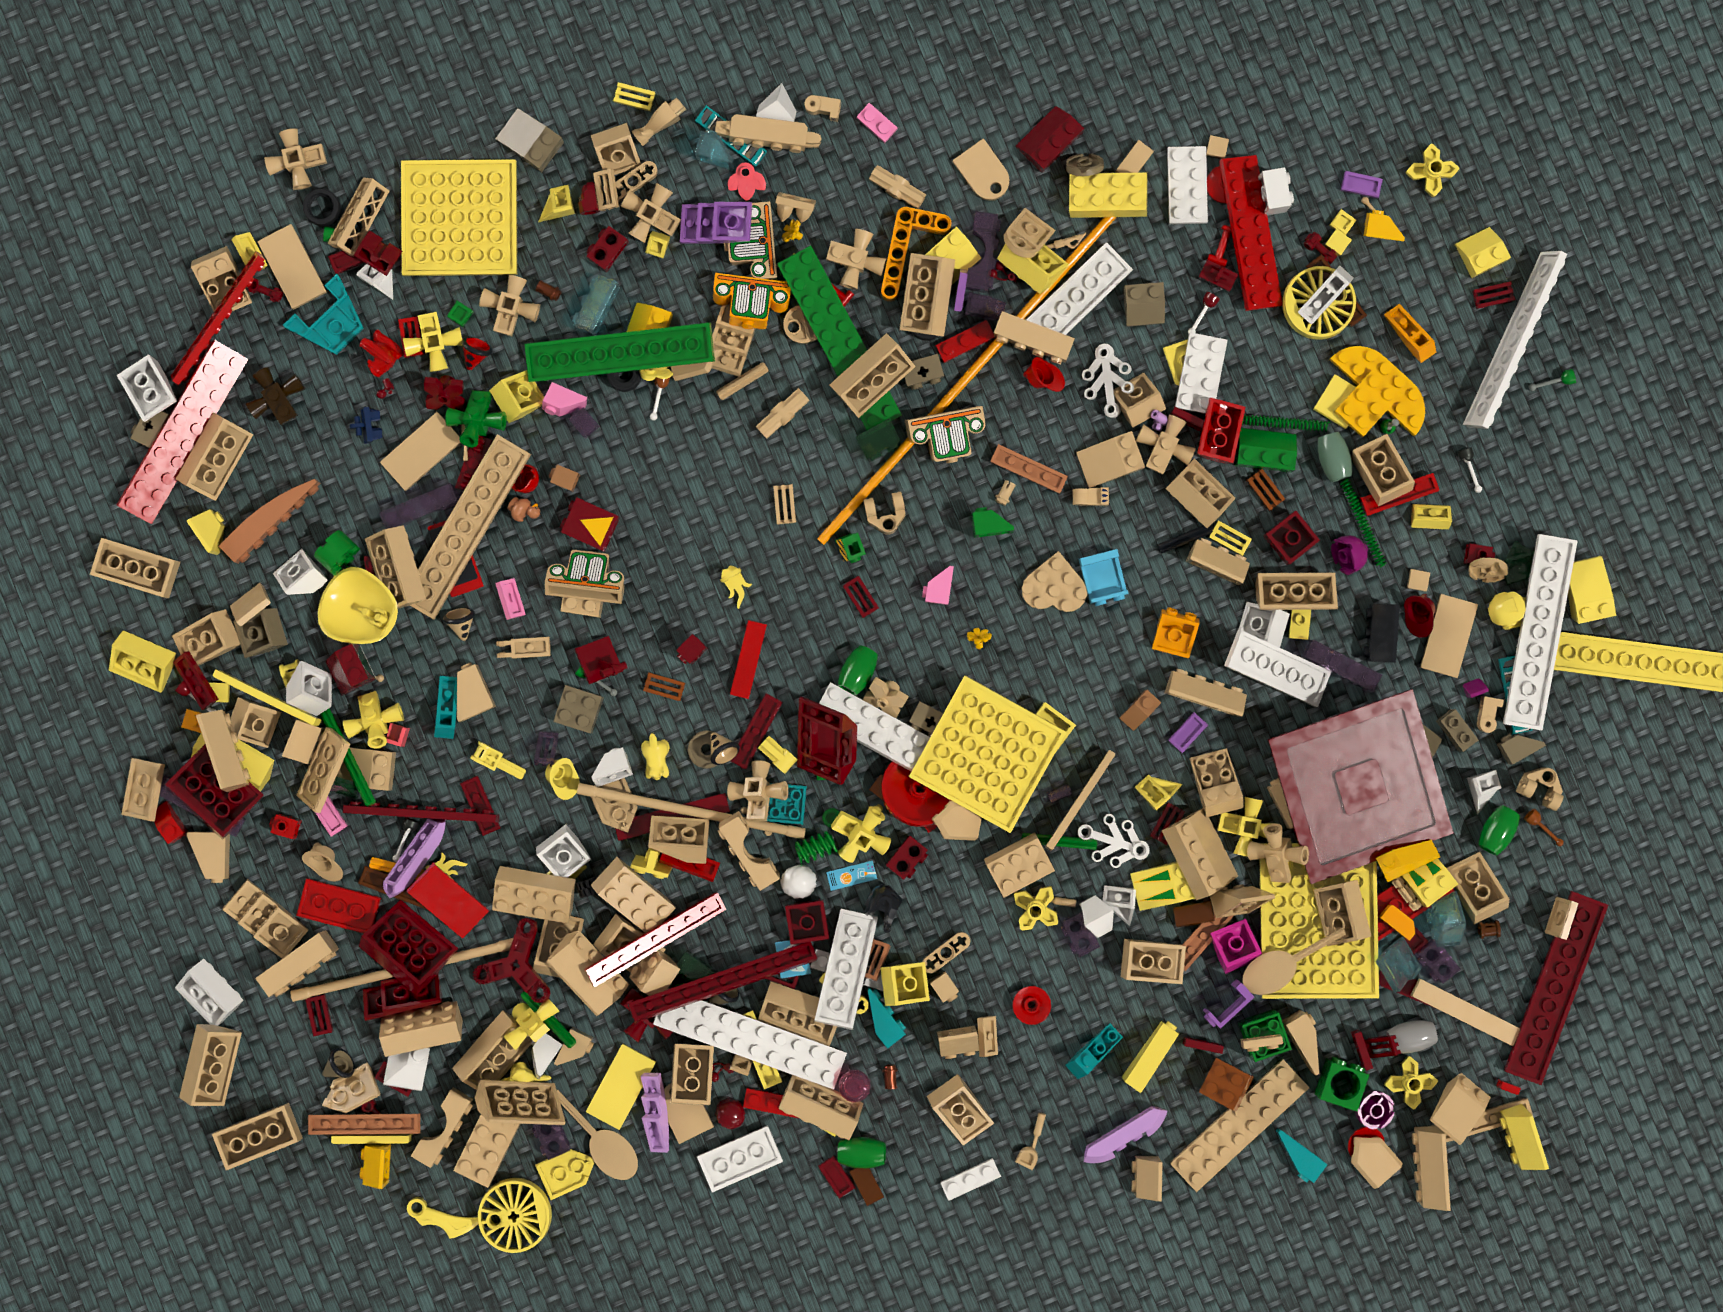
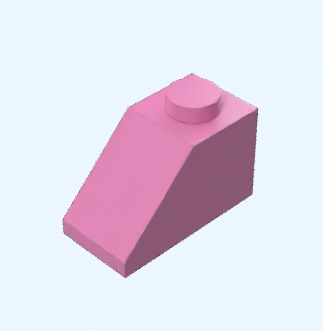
M553 382L542 401V409L546 413L559 417L585 409L587 405V397Z
M949 566L930 580L927 586H923L922 597L926 598L925 602L948 605L954 566Z

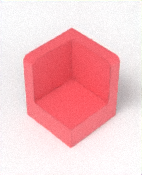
M390 723L386 736L387 743L405 747L410 728Z

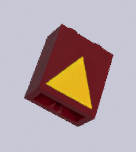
M576 497V500H572L568 507V511H570L568 517H564L560 525L561 533L605 552L620 517Z

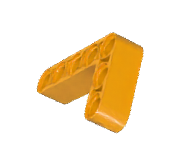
M902 207L898 210L881 288V295L884 300L891 302L898 296L911 230L915 229L945 235L951 229V219L947 215L910 207ZM908 213L911 218L908 221H902L900 215ZM921 217H927L929 223L921 225L918 220ZM939 221H946L948 227L940 229L937 223ZM902 231L906 233L907 237L904 240H899L896 234ZM895 250H900L903 256L896 259L892 256V253ZM890 269H897L899 275L891 277L888 272ZM891 287L895 290V294L887 296L884 292L885 289Z

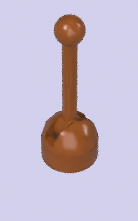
M1535 808L1526 814L1524 820L1528 824L1539 825L1556 841L1557 846L1564 844L1562 839H1558L1541 823V815Z

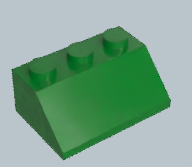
M1241 428L1236 449L1235 466L1291 473L1295 471L1297 457L1296 434Z

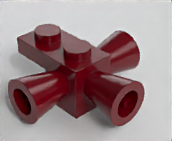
M631 988L620 1001V1004L630 1011L628 1003L644 997ZM655 1016L637 1023L633 1022L624 1030L627 1035L638 1043L647 1026L652 1029L655 1027L664 1039H667L673 1033V1031L653 1025Z

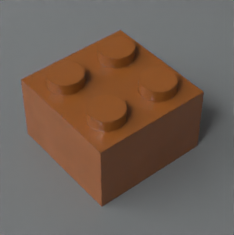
M1216 1058L1199 1093L1233 1111H1237L1254 1076L1220 1058Z

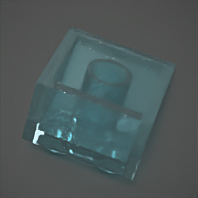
M712 130L701 131L695 150L697 161L734 171L733 159L721 137L717 135V132Z
M1453 891L1434 902L1429 912H1427V922L1432 927L1431 937L1435 940L1437 947L1455 946L1461 943L1466 921L1457 891Z

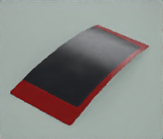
M446 521L428 526L432 543L435 542ZM473 555L450 592L451 597L484 586Z

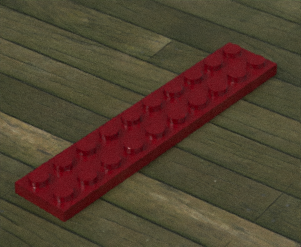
M1573 891L1570 892L1568 900L1577 902L1578 906L1568 938L1565 940L1553 937L1522 1020L1519 1034L1504 1068V1071L1539 1085L1543 1083L1609 906Z

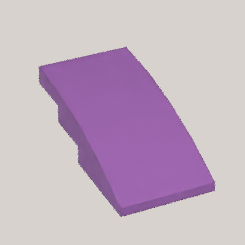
M752 202L682 204L680 243L713 244L750 241Z

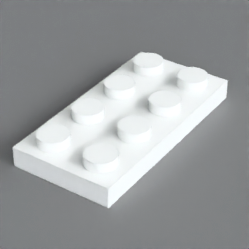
M1206 146L1168 147L1169 224H1207Z
M1189 333L1175 407L1206 414L1209 398L1216 399L1227 346L1226 339Z
M768 1125L697 1156L712 1192L783 1162Z

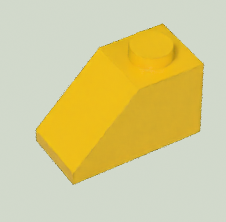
M1373 210L1372 213H1367L1363 236L1404 241L1405 237L1392 219L1384 215V211Z

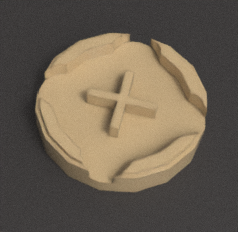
M1480 558L1470 563L1468 572L1469 576L1474 580L1479 578L1482 579V582L1486 583L1497 582L1504 579L1505 575L1507 576L1508 566L1504 561L1496 558Z

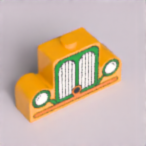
M715 273L713 300L721 306L731 303L730 325L741 326L744 329H766L769 308L777 313L786 311L789 306L791 289L787 282Z

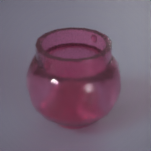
M849 1070L840 1078L838 1087L841 1096L845 1100L854 1103L860 1102L868 1096L871 1084L868 1076L862 1071Z

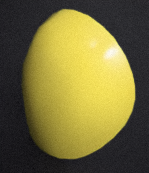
M349 567L336 574L325 588L319 603L318 623L323 633L334 640L353 644L374 643L386 637L394 627L398 614L397 602L390 590L372 573L359 567Z

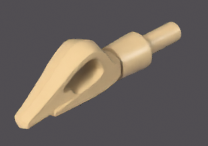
M1086 232L1056 240L1054 243L1046 246L1050 249H1058L1064 246L1074 249L1084 238ZM1078 240L1075 245L1070 244V242Z

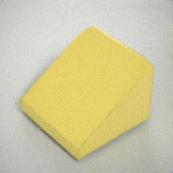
M652 231L649 235L645 253L664 258L670 236Z

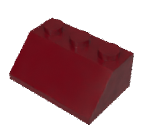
M1055 106L1015 147L1043 173L1083 133L1084 128L1069 113Z

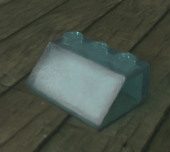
M599 274L597 278L592 279L589 285L591 290L588 296L584 295L580 304L582 308L580 312L575 313L572 319L573 327L589 336H597L621 288L617 281Z

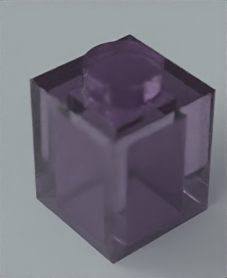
M584 407L582 409L577 408L570 414L571 418L569 421L585 439L600 427Z

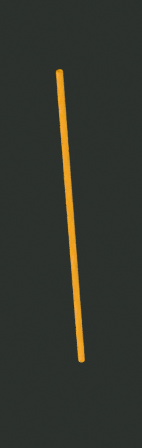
M1104 217L1065 260L1069 266L1055 283L1043 293L1039 294L1037 292L1016 317L1025 320L1117 217ZM995 339L928 415L942 413L1000 349L1003 343ZM908 437L817 538L818 541L825 545L863 500L867 498L909 451L914 443Z

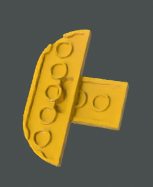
M1353 346L1342 349L1329 359L1357 385L1334 411L1355 432L1364 437L1384 413L1387 412L1394 419H1398L1399 424L1410 434L1416 436L1422 427L1425 417V404L1422 394L1417 386L1387 358L1374 349Z

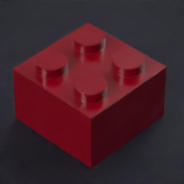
M1297 511L1289 514L1263 535L1286 565L1293 563L1320 541Z
M824 899L785 905L791 945L829 939Z

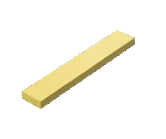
M215 669L213 677L310 725H320L321 719L228 673Z

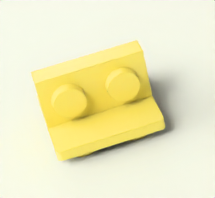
M652 848L647 850L645 857L636 855L630 867L637 873H651L659 879L668 878L672 870L671 866L658 861L660 852Z

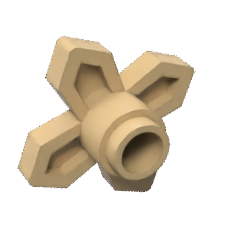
M875 677L869 687L871 691H867L863 701L874 707H880L883 712L897 718L901 711L899 707L902 708L908 695L899 691L900 687L896 682L887 681L885 683Z

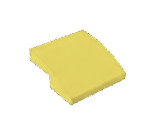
M1334 374L1313 410L1346 429L1349 425L1334 411L1356 387Z

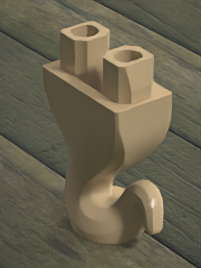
M677 98L670 103L665 101L654 112L644 127L635 129L632 133L641 145L644 146L653 135L681 120L679 115L686 108Z

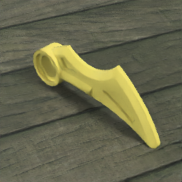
M421 1197L411 1199L407 1205L408 1214L415 1218L422 1226L437 1225L444 1229L449 1239L463 1235L478 1225V1217H459L429 1208L426 1201ZM415 1202L420 1203L422 1211L414 1212L412 1204Z

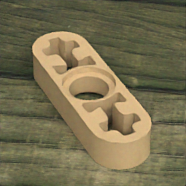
M651 161L642 163L616 181V188L618 190L623 188L621 183L624 182L629 191L631 190L634 193L657 176L658 169L655 163ZM645 167H653V173L651 175L649 173L643 175L645 180L642 181L637 172L640 171L643 174L646 171ZM635 176L639 179L636 186L628 184L630 177ZM623 189L621 196L618 197V201L624 200L629 191L626 192V189Z
M958 932L927 955L922 961L925 962V967L927 966L928 959L930 961L936 959L935 953L944 962L940 964L938 960L934 964L935 968H926V972H936L968 948L970 945L969 936L964 932ZM958 936L966 937V944L964 946L959 944L956 947L959 950L955 952L949 943L953 941V944L957 943ZM944 947H949L952 951L951 956L948 958H944L940 954L941 949Z

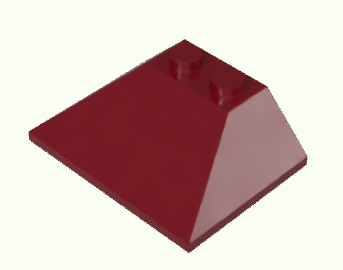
M799 697L797 767L842 785L856 762L857 725L844 713L804 697Z

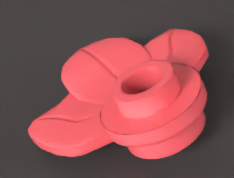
M743 162L737 166L736 173L729 177L728 190L734 191L738 189L740 196L745 201H749L755 189H766V182L763 175L756 172L750 163ZM743 169L749 170V174L747 176H744L742 174Z

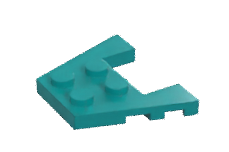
M338 274L324 285L338 300L317 321L308 327L297 314H294L283 324L286 329L336 355L364 329Z

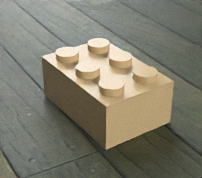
M1388 434L1352 451L1351 459L1378 506L1413 490L1415 481Z
M1035 832L984 859L1003 897L1055 871Z
M674 1044L670 1103L710 1105L714 1046Z

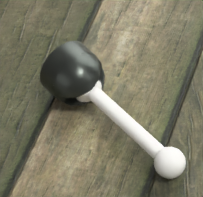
M1468 447L1458 451L1457 454L1461 461L1468 464L1475 484L1474 490L1480 493L1482 487L1478 484L1471 464L1474 452L1472 447Z
M410 817L404 818L402 827L405 833L396 855L393 856L394 862L400 859V853L409 832L417 829L419 821Z

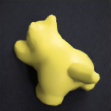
M654 733L650 734L649 741L642 743L641 750L646 759V778L650 779L652 777L655 780H659L662 776L664 778L669 776V769L665 758L670 747L669 743L664 739L657 741Z
M517 1062L511 1068L510 1077L504 1078L501 1081L541 1082L548 1081L551 1077L542 1075L540 1079H537L525 1062Z

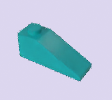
M440 676L434 737L453 739L457 710V677Z
M1277 1128L1276 1132L1295 1169L1299 1172L1298 1176L1305 1182L1310 1180L1315 1183L1328 1164L1284 1131Z

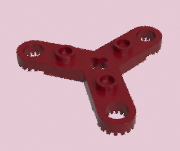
M524 918L517 924L518 927L516 934H514L509 956L477 966L474 969L475 971H473V977L478 984H489L513 977L534 1002L544 1003L550 997V988L528 963L537 933V923L531 918ZM527 922L531 926L529 933L524 931V925ZM518 961L520 967L516 968L513 966L514 962ZM483 969L487 972L484 980L480 978V972ZM539 988L544 990V995L541 998L537 997V990Z

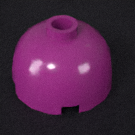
M1351 535L1342 536L1334 540L1335 543L1331 545V554L1335 564L1339 562L1342 567L1339 569L1342 573L1351 575L1364 567L1368 558V548L1362 540Z
M1368 1090L1363 1093L1355 1115L1359 1122L1369 1129H1382L1394 1117V1102L1390 1096L1379 1090Z

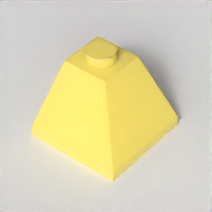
M210 509L188 519L187 523L206 551L214 555L220 553L221 548L219 545L222 543L225 526L222 523L224 521L222 515L218 511L215 512Z

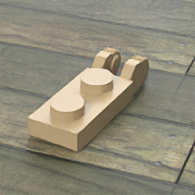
M550 637L511 639V641L496 642V646L499 647L511 645V653L500 652L497 654V658L551 656Z

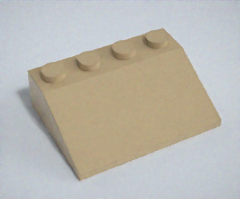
M1203 808L1162 830L1196 900L1211 896L1238 877L1210 818H1206Z
M479 1081L475 1101L479 1113L488 1122L565 1125V1118L555 1083Z

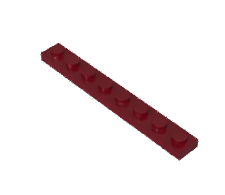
M350 801L349 805H343V813L499 822V814H494V810H483L482 813H475V809H463V812H456V808L445 807L444 811H439L434 806H425V810L418 809L417 805H406V808H399V804H388L387 807H380V803H374L371 806H361V802Z

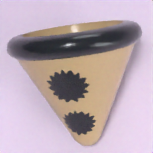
M470 608L454 609L443 616V621L447 623L462 641H465L468 637L475 611Z
M716 732L711 733V762L714 765H722L732 760L740 750L739 744Z

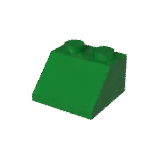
M987 507L977 508L971 515L974 538L1009 534L1014 531V526L993 510H987Z

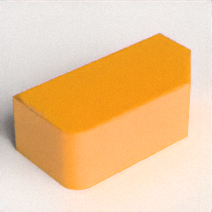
M1387 905L1379 915L1381 920L1405 939L1410 941L1415 935L1414 921L1394 905Z

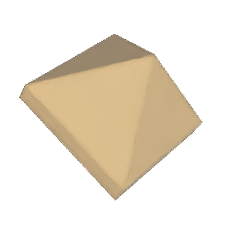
M734 1054L730 1070L748 1076L752 1060Z

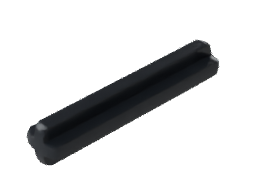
M1204 525L1158 544V548L1161 553L1168 552L1211 534L1213 529L1211 525L1208 528Z

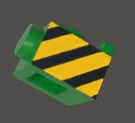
M851 533L835 540L843 561L854 563L861 560L860 556L866 554L858 533Z

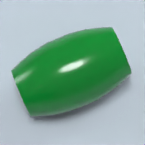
M858 646L842 666L838 687L854 696L859 694L874 674L878 654L868 647Z
M1499 806L1484 824L1478 846L1498 856L1506 849L1516 834L1520 815L1506 806Z
M853 1137L850 1140L844 1139L838 1143V1163L864 1169L885 1164V1142L869 1137Z

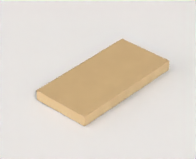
M292 224L257 241L293 310L327 293Z
M436 412L380 463L399 485L407 491L461 443L459 440L460 436L451 426L448 427L445 419Z
M1440 594L1433 618V631L1428 635L1419 668L1458 678L1478 604Z
M326 727L296 795L316 813H321L350 746L349 742L329 727Z

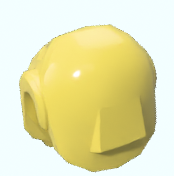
M1502 592L1495 595L1488 607L1491 621L1496 625L1502 626L1505 630L1520 627L1526 611V598L1516 592Z

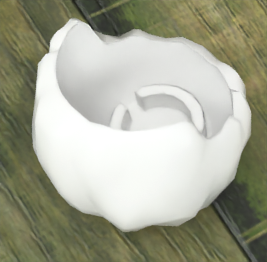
M795 865L786 869L782 874L780 883L784 893L794 899H803L810 896L817 885L816 874L806 865Z

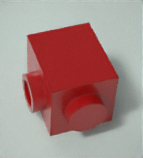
M276 814L270 821L269 827L272 828L270 833L296 839L302 820L283 814Z

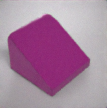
M1480 678L1463 684L1464 692L1468 698H1473L1489 691Z

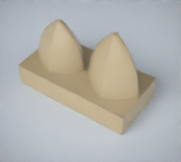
M779 192L776 203L777 213L781 222H784L791 215L793 208H796V215L801 223L806 221L815 208L816 200Z

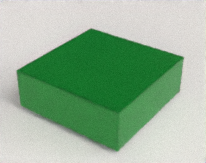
M456 301L447 317L464 327L474 311L461 302Z

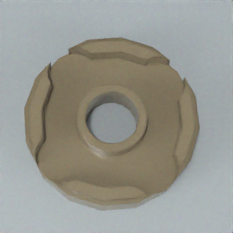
M1077 154L1069 157L1066 161V171L1075 176H1092L1102 172L1104 169L1103 158L1095 154H1089V156Z
M708 730L694 735L688 745V754L691 761L698 767L705 769L717 766L711 762V754L704 755L701 750L703 745H711V733L713 731Z

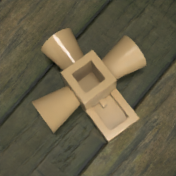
M298 129L281 131L279 135L286 149L281 150L282 156L264 157L269 175L271 176L286 168L292 173L293 190H301L312 186L304 169L327 164L323 145L317 144L302 148L298 144Z
M656 183L651 202L647 199L643 202L630 190L625 196L621 207L637 212L636 216L641 219L628 234L645 243L650 226L653 225L668 235L673 236L681 219L661 208L673 192Z
M855 229L854 247L831 241L826 260L844 265L847 269L839 285L858 290L859 272L863 273L864 268L882 276L887 258L868 257V251H866L873 237L871 232Z
M509 275L507 293L501 292L500 296L484 288L479 306L497 308L498 315L493 328L494 332L512 337L518 315L536 322L540 311V304L522 303L523 300L519 297L527 282L526 279Z
M1169 415L1165 432L1162 431L1159 435L1143 424L1136 442L1154 446L1145 467L1163 475L1172 455L1187 466L1189 465L1196 448L1177 444L1179 439L1176 438L1186 424L1184 420Z
M752 761L753 777L745 778V784L729 782L727 793L730 801L742 798L748 800L746 819L749 822L767 821L770 797L780 800H786L788 797L786 781L770 784L766 780L771 764L765 761Z
M1276 823L1269 824L1263 829L1269 843L1264 845L1251 841L1247 849L1249 860L1266 858L1271 882L1289 883L1292 878L1288 862L1292 861L1306 865L1309 858L1308 847H1292L1291 839L1282 837V826Z

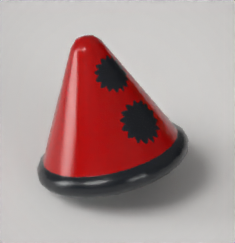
M466 337L461 341L467 370H472L493 353L492 347L481 339Z

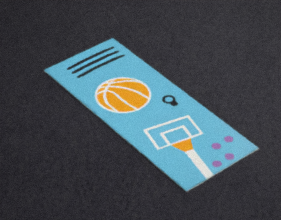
M873 860L826 872L831 891L877 879Z

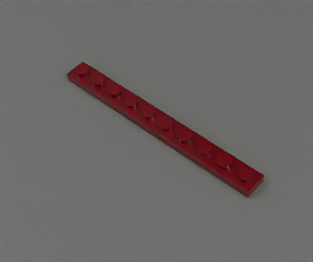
M811 942L802 943L630 1002L628 1007L634 1023L817 961V956Z

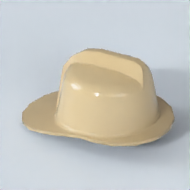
M316 842L310 851L302 855L303 862L322 878L328 881H339L342 879L343 871L335 862V853L331 848Z

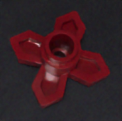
M448 375L442 376L439 380L433 377H425L424 390L429 393L425 400L426 408L438 410L445 404L450 408L464 412L465 399L460 396L463 394L464 389L463 380H456Z

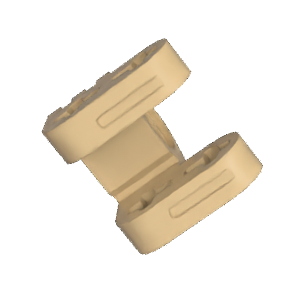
M901 492L892 493L895 516L891 514L877 519L873 498L863 500L868 524L886 535L893 534L906 516ZM887 520L892 521L894 524L890 530L883 527V523Z
M1547 767L1524 773L1516 792L1530 798L1537 788V782L1549 787L1542 801V806L1557 811L1564 798L1561 795L1563 791L1557 773ZM1546 771L1550 773L1548 781H1544L1542 777Z

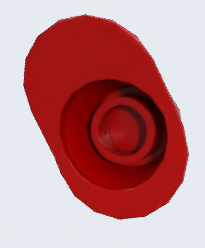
M1035 357L1032 360V364L1023 373V376L1028 379L1029 383L1037 389L1046 387L1052 391L1059 392L1065 386L1062 372L1056 366L1040 357Z

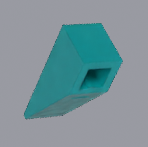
M869 987L868 995L875 1033L888 1049L906 1035L904 1031L906 1027L900 1019L895 1020L892 1016L894 1011L890 1006H884L880 1000L882 998L880 993L876 989L872 990Z
M1109 1023L1080 1049L1065 1066L1077 1079L1088 1075L1123 1038L1122 1035Z

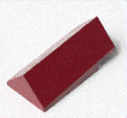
M439 973L417 995L412 993L396 978L381 981V986L363 989L365 1021L441 1003L443 998Z

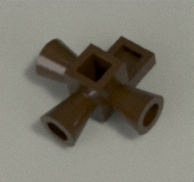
M269 367L257 371L252 376L264 389L261 391L263 397L246 403L248 410L255 419L260 417L269 407L280 425H284L298 416L290 403L289 395L306 389L296 373L283 385L274 382Z

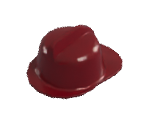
M1427 594L1408 597L1404 604L1406 626L1414 636L1419 638L1427 637L1433 631L1434 602L1427 597Z

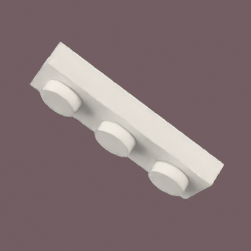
M993 1158L940 1183L949 1201L1001 1177Z

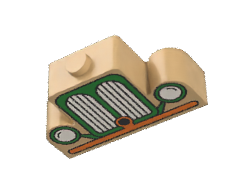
M770 201L752 203L750 241L724 243V249L729 253L731 265L752 264L750 271L753 278L778 281Z
M976 406L905 420L908 438L912 443L923 444L928 440L932 461L946 460L947 463L957 462L959 457L971 455L968 432H982L985 428L983 406Z
M572 550L568 568L561 564H553L548 568L545 579V595L622 604L624 576L619 571L609 572L608 554Z

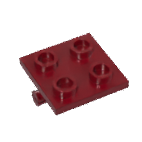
M609 636L574 649L588 684L612 675L615 676L627 669L625 661L619 662Z

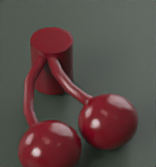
M1000 261L995 264V268L998 271L1003 270L1008 278H998L995 269L989 270L987 274L989 279L996 278L1002 281L1011 280L1012 282L1017 280L1016 274L1010 273L1008 275L1005 272V266Z
M389 378L382 381L385 388L376 393L380 399L386 397L387 393L385 390H389L388 394L393 393L394 386Z
M714 1063L712 1082L719 1080L718 1074L723 1069L729 1074L733 1073L734 1071L730 1070L731 1065L729 1063ZM714 1065L724 1066L717 1073L713 1072Z

